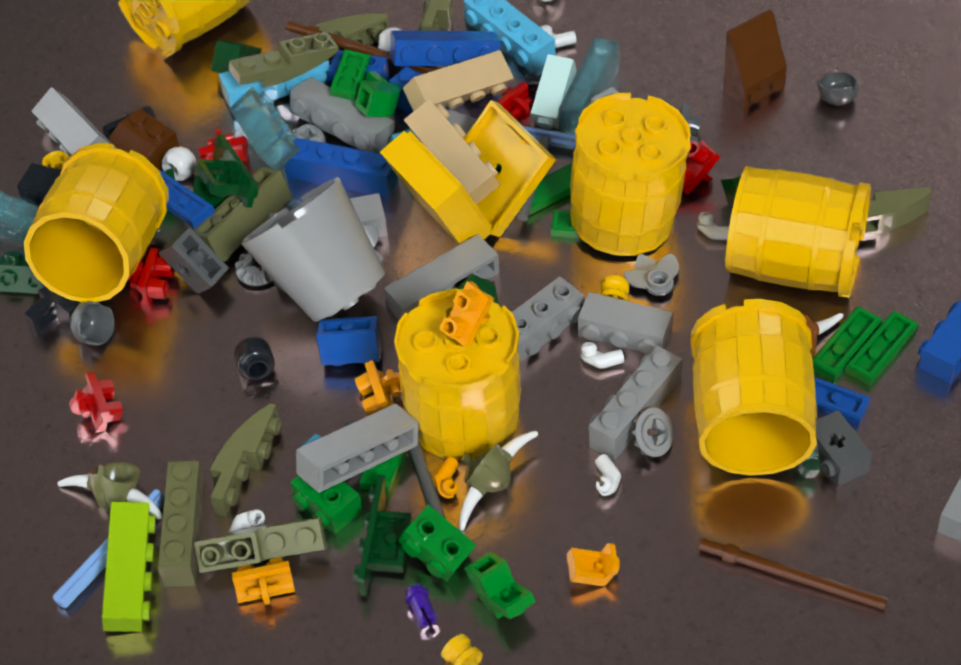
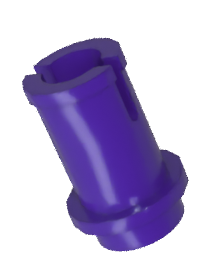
M415 584L409 587L405 592V601L411 605L418 625L420 627L429 626L425 614H427L431 623L434 624L438 620V616L428 598L429 590L424 588L422 584Z

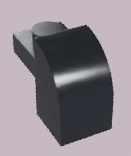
M46 286L40 288L38 293L41 300L24 313L30 332L39 337L58 320L70 327L71 314L81 302L64 298L50 291Z

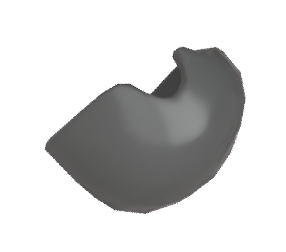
M849 72L825 73L822 81L819 78L817 79L821 99L833 106H842L850 103L860 90L858 79Z
M83 301L75 307L71 314L70 329L74 337L84 344L100 346L108 342L114 331L115 320L111 308L101 305L100 302Z

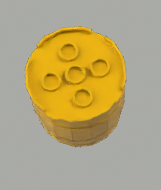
M120 0L118 4L130 26L143 42L151 49L159 47L163 50L161 54L169 57L182 49V44L198 38L203 33L219 25L252 0Z
M615 93L598 98L582 111L575 129L576 147L573 153L571 169L570 216L571 225L580 239L594 249L615 256H637L638 254L655 250L668 239L681 202L686 158L691 149L690 126L678 109L664 100L653 96H648V99L645 100L631 98V93Z
M101 142L81 147L66 160L60 176L55 180L39 206L24 240L25 259L34 276L50 291L72 301L99 302L109 300L123 290L130 276L136 271L156 230L160 227L166 215L169 195L168 187L159 170L143 155L133 150L127 153L121 149L113 148L114 144Z
M745 166L737 188L728 230L725 257L726 272L788 287L838 292V297L849 298L860 257H857L859 240H864L871 198V184L860 182L859 186L833 178L807 173Z
M453 288L431 293L419 300V306L411 310L409 314L405 312L397 324L394 346L399 360L398 370L402 401L405 411L419 422L418 441L420 446L425 451L444 460L447 457H452L457 461H463L461 458L464 454H468L474 459L492 448L496 443L502 448L517 429L521 394L520 358L518 354L520 334L513 313L505 305L501 307L499 304L492 302L487 312L490 318L486 324L480 325L470 346L464 347L454 338L447 336L440 330V326L444 318L450 316L454 308L453 300L457 292L463 290Z
M765 299L744 300V306L726 309V304L709 310L696 321L690 333V344L694 358L692 366L694 412L699 433L698 441L701 455L717 468L729 473L750 476L775 474L794 468L809 458L817 445L816 390L813 359L810 353L812 337L811 329L806 325V318L799 310L782 302Z

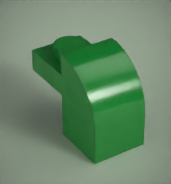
M367 71L365 81L361 80L355 106L368 117H391L396 109L401 86L398 83H389L377 72Z
M491 551L465 567V571L476 594L497 619L502 616L511 619L521 615L526 608L536 602L530 590L515 582L506 560Z

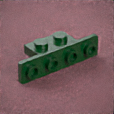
M217 134L213 153L214 160L197 159L195 170L211 195L217 197L238 195L246 207L252 208L254 198H257L259 192L258 183L225 136Z
M20 251L6 252L0 258V291L39 294L38 290L45 285L34 276L25 259V255H22Z
M378 475L376 486L372 485L370 489L369 501L372 504L371 512L366 511L364 529L367 530L366 538H361L359 543V557H362L360 565H355L353 573V583L358 584L360 596H367L372 570L403 573L407 553L398 541L407 527L413 522L412 513L384 511L387 496L385 475Z

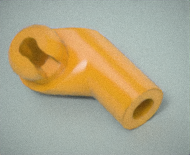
M447 457L433 476L436 490L443 498H452L458 491V484L454 483L452 476L458 469L459 463L452 457Z

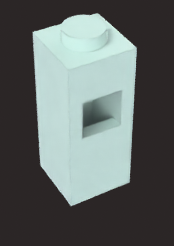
M547 55L531 110L532 118L537 126L544 129L561 127L577 71L574 59Z

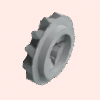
M249 252L246 255L240 254L239 261L235 263L236 275L241 282L251 286H260L273 281L272 277L263 267H261L262 271H260L259 268L253 265L257 261Z
M649 408L640 411V416L633 420L636 425L635 430L631 432L636 436L634 445L640 447L641 454L658 457L665 454L671 447L674 437L671 419L659 408ZM648 429L659 431V434L650 436L647 434Z

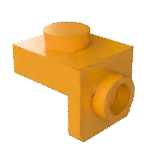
M607 543L601 552L571 548L566 554L571 582L605 587L613 576L618 573L620 567L615 544Z

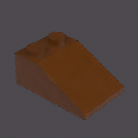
M770 9L727 31L723 91L742 108H745L785 86L787 65L774 14Z
M140 107L119 122L108 138L116 149H121L127 153L133 150L143 155L158 170H162V158L165 153L173 147H179L176 132Z

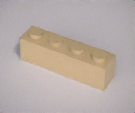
M501 50L415 76L403 87V90L413 111L428 99L436 107L441 104L444 108L449 107L450 110H453L463 105L464 101L470 100L471 103L483 99L486 94L492 93L493 96L501 94L507 90L506 85L514 77Z
M428 99L406 117L404 121L423 145L463 185L477 205L500 186L494 177L498 172L488 160L485 163L480 160L479 156L482 153L472 141L469 144L464 141L463 138L466 134L456 122L453 125L448 122L447 119L451 116L441 104L436 107Z

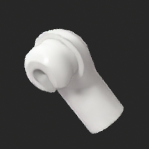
M540 26V28L555 38V48L576 43L574 31L554 34L552 33L551 26Z
M703 212L698 216L699 222H697V227L704 235L711 240H727L729 226H718L713 222V214L709 212Z
M586 342L581 346L582 353L580 355L582 360L596 368L604 369L624 363V355L621 349L602 353L597 351V346L593 342Z
M602 454L595 460L596 466L603 474L600 477V481H596V489L601 495L608 496L616 492L621 480V473L608 455Z
M254 509L237 515L228 533L263 525L265 522L264 513L261 510Z

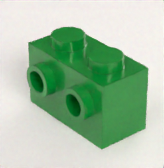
M299 475L290 482L293 494L291 498L296 507L301 511L307 510L313 518L321 517L323 529L327 527L335 535L362 513L360 495L344 481L320 493L313 489Z
M429 504L407 527L398 541L402 544L404 551L408 555L420 559L427 565L428 571L433 576L442 578L446 582L477 546Z

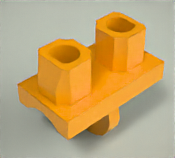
M466 282L463 290L457 292L453 300L454 308L450 316L444 318L440 330L450 338H454L464 347L470 346L480 325L488 322L490 315L487 312L494 298L480 290L474 282Z
M373 360L365 363L367 372L354 379L359 392L363 396L374 391V395L362 400L364 410L368 415L393 405L392 395L393 397L401 395L399 373H394L393 369H388L384 374L382 371L377 370Z
M281 557L270 559L267 565L255 568L251 564L238 566L237 572L232 573L238 603L263 598L264 605L271 604V596L295 592L289 561L284 562Z

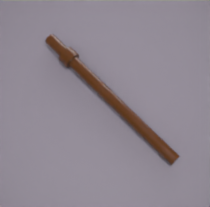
M288 20L286 25L287 31L303 36L325 32L320 30L318 26L312 24L306 26ZM329 33L338 47L372 56L384 57L388 59V63L393 64L389 56L390 52ZM407 66L423 74L439 69L436 66Z
M702 538L699 545V550L722 557L724 562L733 565L737 562L883 611L888 601V598L742 551L740 546L731 543L723 545Z

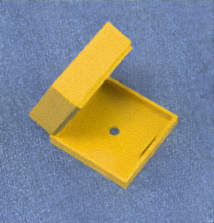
M492 100L464 138L467 144L472 141L481 151L482 155L479 158L483 163L488 160L494 168L499 164L502 167L501 172L494 176L500 186L477 205L463 185L411 131L408 133L403 131L380 151L381 155L412 196L458 245L478 234L483 239H486L490 234L501 237L557 160L500 103Z

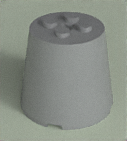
M335 177L301 197L303 203L291 211L286 206L252 231L242 242L244 248L313 322L331 317L342 308L344 310L349 309L359 301V296L374 289L377 286L376 283L385 275L384 268L339 177Z

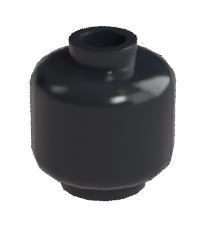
M258 337L246 338L234 350V360L237 369L245 379L252 381L261 380L273 371L275 359L268 342Z

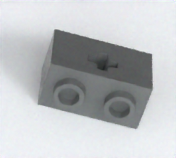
M190 227L175 234L159 251L160 256L197 294L211 288L229 269Z
M839 410L816 420L817 445L811 455H815L818 459L823 473L828 478L831 477L837 486H841L870 472L872 453Z

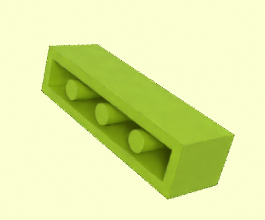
M111 502L102 612L103 631L142 632L143 620L149 621L150 601H144L145 591H151L152 572H146L147 562H153L154 543H148L149 533L155 534L156 515H150L149 503Z

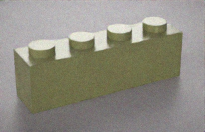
M261 167L252 175L259 186L258 196L254 198L252 208L246 207L238 195H230L214 210V214L193 229L223 262L227 261L230 255L242 245L244 238L270 218L269 214L281 210L284 204L292 198V194L280 170Z
M199 461L168 462L158 563L164 587L196 586L198 562L194 541L200 540L204 478Z

